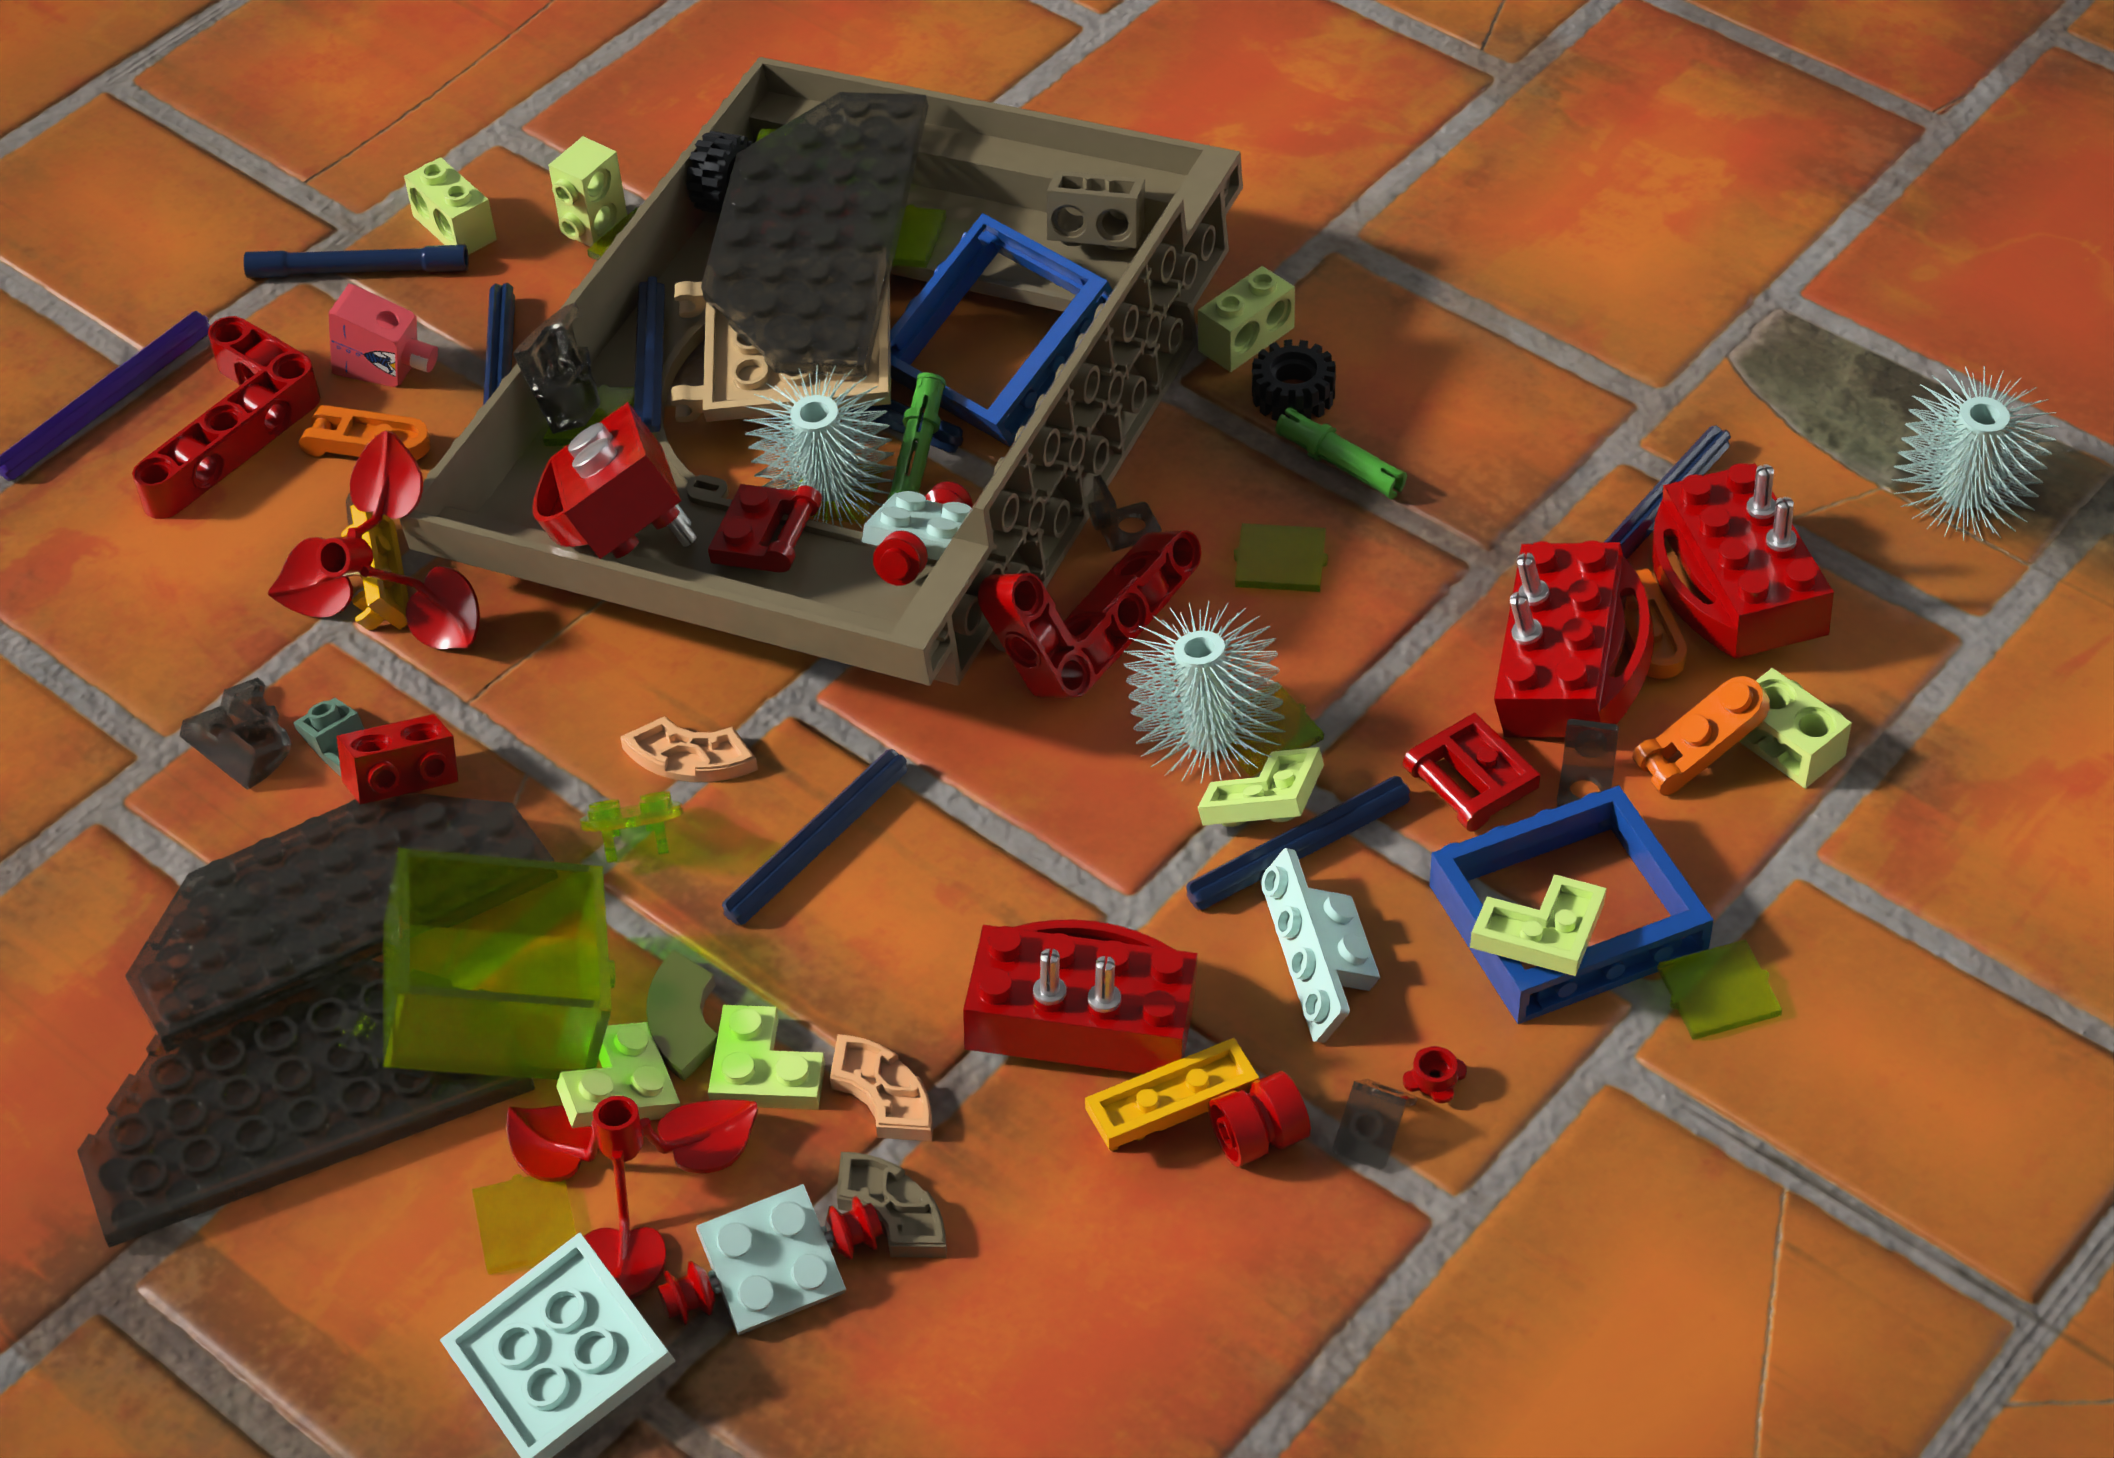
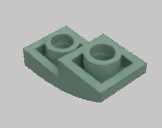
M333 698L330 701L317 703L309 709L305 716L293 723L298 733L308 745L341 777L336 736L364 730L365 728L358 712L337 698Z

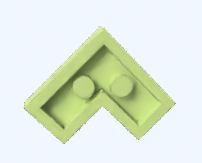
M1320 747L1274 751L1270 753L1269 756L1271 757H1268L1259 777L1210 782L1198 806L1202 825L1222 824L1225 827H1235L1247 821L1270 819L1273 822H1286L1301 816L1324 766Z
M1554 874L1540 910L1487 896L1471 932L1470 948L1576 976L1605 904L1607 888Z
M723 1005L708 1089L709 1101L747 1100L755 1101L757 1107L819 1110L825 1070L823 1052L774 1051L778 1026L776 1007Z
M648 1022L597 1026L592 1042L602 1068L561 1072L556 1085L572 1128L592 1126L591 1122L593 1121L595 1107L599 1102L611 1096H625L632 1099L637 1104L640 1119H662L668 1112L680 1106L679 1098L659 1049L651 1035Z

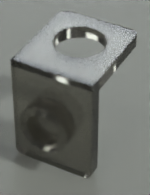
M1093 476L1094 502L1088 504L1089 515L1095 530L1101 531L1111 552L1134 546L1148 532H1162L1160 525L1146 502H1139L1117 509L1116 502L1102 476ZM1132 517L1139 518L1146 524L1144 529L1136 533L1125 532L1118 525L1122 520Z
M1569 719L1567 721L1557 807L1581 799L1570 790V786L1577 781L1586 780L1593 782L1598 786L1600 792L1612 788L1619 733L1618 725L1579 719Z
M1370 1079L1354 1081L1332 1147L1333 1152L1372 1168L1384 1169L1387 1165L1405 1107L1416 1105L1418 1097Z

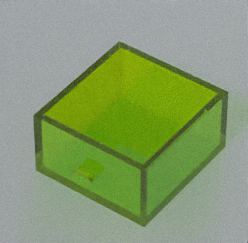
M398 848L383 921V1067L558 1080L560 1073L564 1071L596 1069L612 1010L610 988H614L616 978L615 961L609 960L603 866Z

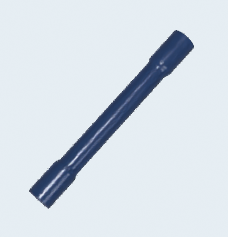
M466 244L434 245L411 249L291 253L287 251L245 252L244 272L247 278L287 277L297 274L418 270L426 272L467 271L469 265Z

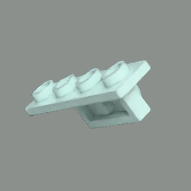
M1284 848L1274 862L1265 870L1260 882L1312 1040L1325 1043L1350 1012L1342 986L1370 991L1381 977L1352 896L1308 888L1296 851Z

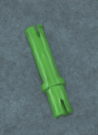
M925 372L917 376L911 408L905 411L902 421L906 428L897 459L891 491L887 500L894 493L902 491L919 493L934 433L938 432L941 423L938 412L946 380L937 374ZM926 408V409H925V413H924V417H923V423H922L921 431L919 432L920 421H921L923 409ZM914 451H916V452H915V456H914V460H913V464H912V468H911V472H910V476H907V475H908V471H909V467H910V463H911V459H912V454H913Z
M1291 407L1285 410V414L1290 416V419L1283 414L1279 417L1275 428L1276 434L1306 449L1309 452L1307 455L1316 461L1325 460L1376 489L1389 499L1397 497V492L1393 491V488L1398 492L1402 491L1407 480L1406 472L1395 468L1337 435L1336 428L1326 423L1320 425Z

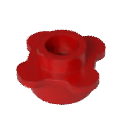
M1439 1046L1423 1048L1416 1053L1413 1069L1404 1073L1403 1085L1410 1092L1421 1091L1425 1095L1431 1096L1437 1103H1447L1454 1098L1453 1088L1458 1080L1466 1077L1467 1067L1463 1061L1456 1059L1455 1055L1446 1048ZM1430 1075H1439L1440 1077L1434 1078Z

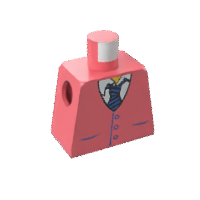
M350 283L329 311L332 374L396 387L401 385L412 367L428 373L434 368L438 357V347L417 340V317L413 312Z

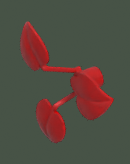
M391 431L381 432L368 443L359 456L350 478V496L353 505L362 512H374L372 517L358 527L349 528L347 537L328 539L310 537L298 543L288 555L278 578L268 591V595L292 611L312 617H330L341 613L352 600L353 586L348 578L349 576L362 575L363 577H374L411 586L418 592L414 593L407 602L406 619L408 627L417 640L437 649L469 648L475 641L480 621L476 593L471 583L459 571L445 566L434 567L429 571L423 583L413 577L376 569L371 566L373 551L369 544L362 539V535L381 523L384 514L393 519H401L411 514L418 506L423 493L424 482L419 464L398 436Z
M611 1096L599 1102L593 1111L592 1126L578 1128L571 1127L564 1106L532 1109L510 1106L507 1112V1136L512 1155L518 1166L524 1173L540 1181L556 1182L571 1178L578 1171L582 1160L591 1162L595 1159L598 1148H600L603 1155L613 1161L619 1230L599 1228L592 1230L583 1237L631 1300L646 1292L659 1279L666 1264L667 1252L661 1234L654 1228L642 1227L630 1230L624 1162L630 1161L637 1156L643 1146L645 1136L660 1153L667 1154L673 1152L676 1165L684 1171L706 1174L723 1170L736 1162L744 1152L757 1117L758 1108L755 1101L732 1099L702 1101L682 1105L668 1112L659 1121L658 1136L651 1127L650 1119H640L637 1104L625 1096Z

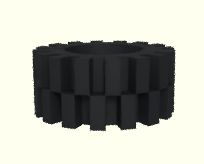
M710 131V133L702 135L703 140L696 142L697 152H691L689 158L693 161V166L687 168V175H691V180L687 182V189L693 190L689 198L691 202H695L694 206L701 211L737 216L739 211H744L747 208L746 201L751 202L754 196L750 190L751 187L756 188L757 180H753L754 173H759V165L754 164V161L758 158L757 151H752L754 144L752 141H748V138L745 136Z
M1292 339L1284 340V347L1280 348L1277 342L1269 345V352L1262 349L1258 353V359L1254 358L1252 363L1253 403L1255 407L1260 406V412L1264 416L1272 412V420L1278 421L1281 414L1290 419V416L1285 414V410L1291 407L1311 419L1312 413L1320 418L1325 414V408L1330 410L1332 407L1333 399H1335L1336 365L1328 351L1322 353V346L1315 343L1310 349L1308 348V341L1300 340L1299 346H1292ZM1288 379H1298L1306 382L1290 384L1282 381Z

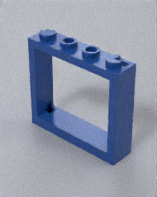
M982 213L969 231L963 233L960 242L947 259L937 266L933 277L918 296L908 303L904 314L890 330L891 378L915 392L917 376L923 372L911 366L912 362L997 253L1075 294V298L988 410L947 386L943 390L940 407L1010 447L1014 443L1018 429L1022 425L1025 426L1034 413L1038 398L1042 394H1046L1054 382L1058 367L1062 363L1065 364L1071 356L1077 338L1081 333H1085L1093 322L1097 307L1101 303H1105L1113 290L1106 279Z
M1619 785L1602 792L1589 793L1577 801L1554 809L1542 810L1532 817L1513 824L1497 826L1485 834L1460 843H1450L1442 849L1431 853L1430 888L1517 1024L1709 952L1714 919ZM1611 829L1671 915L1665 919L1587 947L1576 976L1539 966L1525 970L1520 961L1470 948L1471 932L1483 904L1468 881Z

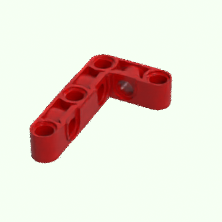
M228 316L213 322L208 329V336L218 370L240 386L134 467L132 475L144 512L149 517L155 519H165L178 514L314 409L321 397L311 360L307 355L243 318Z
M1188 530L1146 533L1112 567L1064 621L1055 609V602L1052 600L1044 584L1032 573L989 575L982 581L979 587L978 603L1004 647L1005 652L1033 695L1039 698L1081 697L1134 641L1133 639L1139 636L1144 630L1141 627H1147L1154 619L1153 616H1156L1163 609L1171 597L1197 569L1202 556L1201 545L1197 536Z

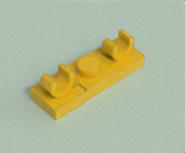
M354 505L350 506L353 524L348 526L341 533V536L347 537L349 528L360 526L369 520L374 512H362ZM384 514L381 523L364 533L362 539L369 544L373 551V562L371 564L373 568L404 575L395 521ZM360 575L363 579L364 590L359 592L352 599V602L363 612L355 617V621L368 631L377 628L384 619L399 630L408 625L406 606L409 598L406 585Z
M1231 1038L1085 1097V1109L1108 1149L1115 1151L1123 1144L1136 1139L1138 1141L1142 1140L1150 1133L1158 1130L1162 1131L1208 1112V1103L1213 1098L1233 1090L1237 1092L1244 1090L1246 1093H1250L1251 1084L1259 1080V1076L1236 1039Z

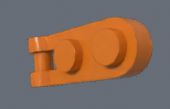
M328 405L317 407L311 418L312 427L305 429L299 440L301 450L313 457H320L325 452L359 457L368 443L383 431L395 433L416 461L424 457L431 446L427 426L419 419Z
M1650 569L1637 570L1636 572L1647 595L1654 628L1653 655L1647 676L1657 679H1669L1677 676L1684 669L1687 657L1686 641ZM1627 594L1624 610L1626 621L1625 643L1632 655L1638 638L1640 615L1637 599L1633 594Z
M1745 676L1733 677L1724 682L1658 737L1640 743L1633 752V760L1641 770L1649 771L1653 775L1652 784L1661 795L1668 796L1674 794L1758 727L1767 717L1770 709V699L1766 691L1754 679ZM1679 750L1683 756L1675 763H1669L1667 759Z

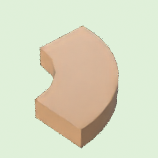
M664 716L620 737L622 748L629 757L645 769L669 779L686 782H717L734 779L758 770L756 757L733 727L716 732H692L677 727Z
M838 1034L830 1074L831 1089L852 1094L868 1105L876 1119L878 1138L932 1141L933 1122L931 1105L927 1091L919 1076L916 1077L907 1066L898 1060V1055L890 1049L864 1038Z

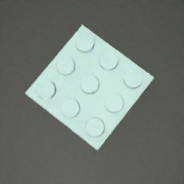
M580 1232L440 1339L521 1458H552L676 1361Z

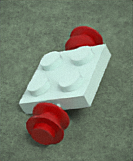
M945 481L935 485L925 496L913 491L894 493L864 524L862 542L877 546L873 555V565L877 574L889 584L903 586L917 578L918 574L926 567L928 558L938 561L973 507L969 492L958 483Z
M801 1184L697 1225L696 1231L712 1270L708 1272L707 1276L702 1267L689 1261L687 1275L676 1279L667 1270L664 1271L666 1283L657 1286L668 1318L671 1319L679 1316L682 1324L685 1326L688 1323V1312L693 1309L700 1308L710 1316L716 1301L714 1292L715 1294L721 1293L738 1335H741L844 1294L846 1287L830 1249L834 1247L836 1252L849 1260L853 1259L854 1246L864 1242L870 1249L876 1250L875 1237L883 1235V1230L872 1203L862 1205L857 1196L852 1198V1210L843 1214L833 1205L829 1206L825 1220L826 1226L821 1227L804 1184Z

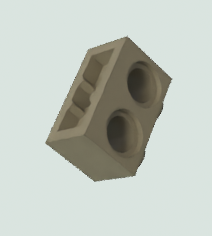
M1065 171L1055 172L1047 189V240L1061 241L1062 244L1067 246H1080L1083 244L1105 245L1111 250L1137 248L1145 228V178ZM1066 207L1075 208L1082 215H1073L1067 211ZM1110 212H1120L1127 219H1117Z

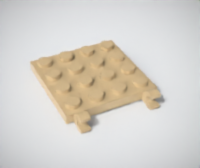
M887 253L707 271L706 282L682 281L675 284L674 298L675 301H679L680 317H696L706 308L704 384L701 386L678 385L671 388V405L676 406V421L690 422L697 419L701 413H704L706 422L774 416L770 413L747 407L787 411L782 406L759 396L770 397L777 402L780 400L788 405V402L793 407L794 403L778 391H783L791 398L788 395L789 393L798 402L794 390L791 388L792 386L799 394L793 383L794 381L804 398L805 393L802 387L803 381L799 372L800 369L808 394L812 396L809 379L810 373L813 394L815 395L817 365V395L819 394V379L820 395H822L826 375L827 385L832 374L824 395L827 397L828 392L830 396L834 387L835 389L845 375L847 378L836 390L832 400L843 394L847 388L850 389L854 383L856 384L862 380L841 402L874 388L853 405L880 398L884 399L872 406L891 404L890 264ZM853 398V399H851V400H849V401H847V402H845V403L839 405L838 408H840V407H842L843 405L847 404L848 402L854 400L855 398Z

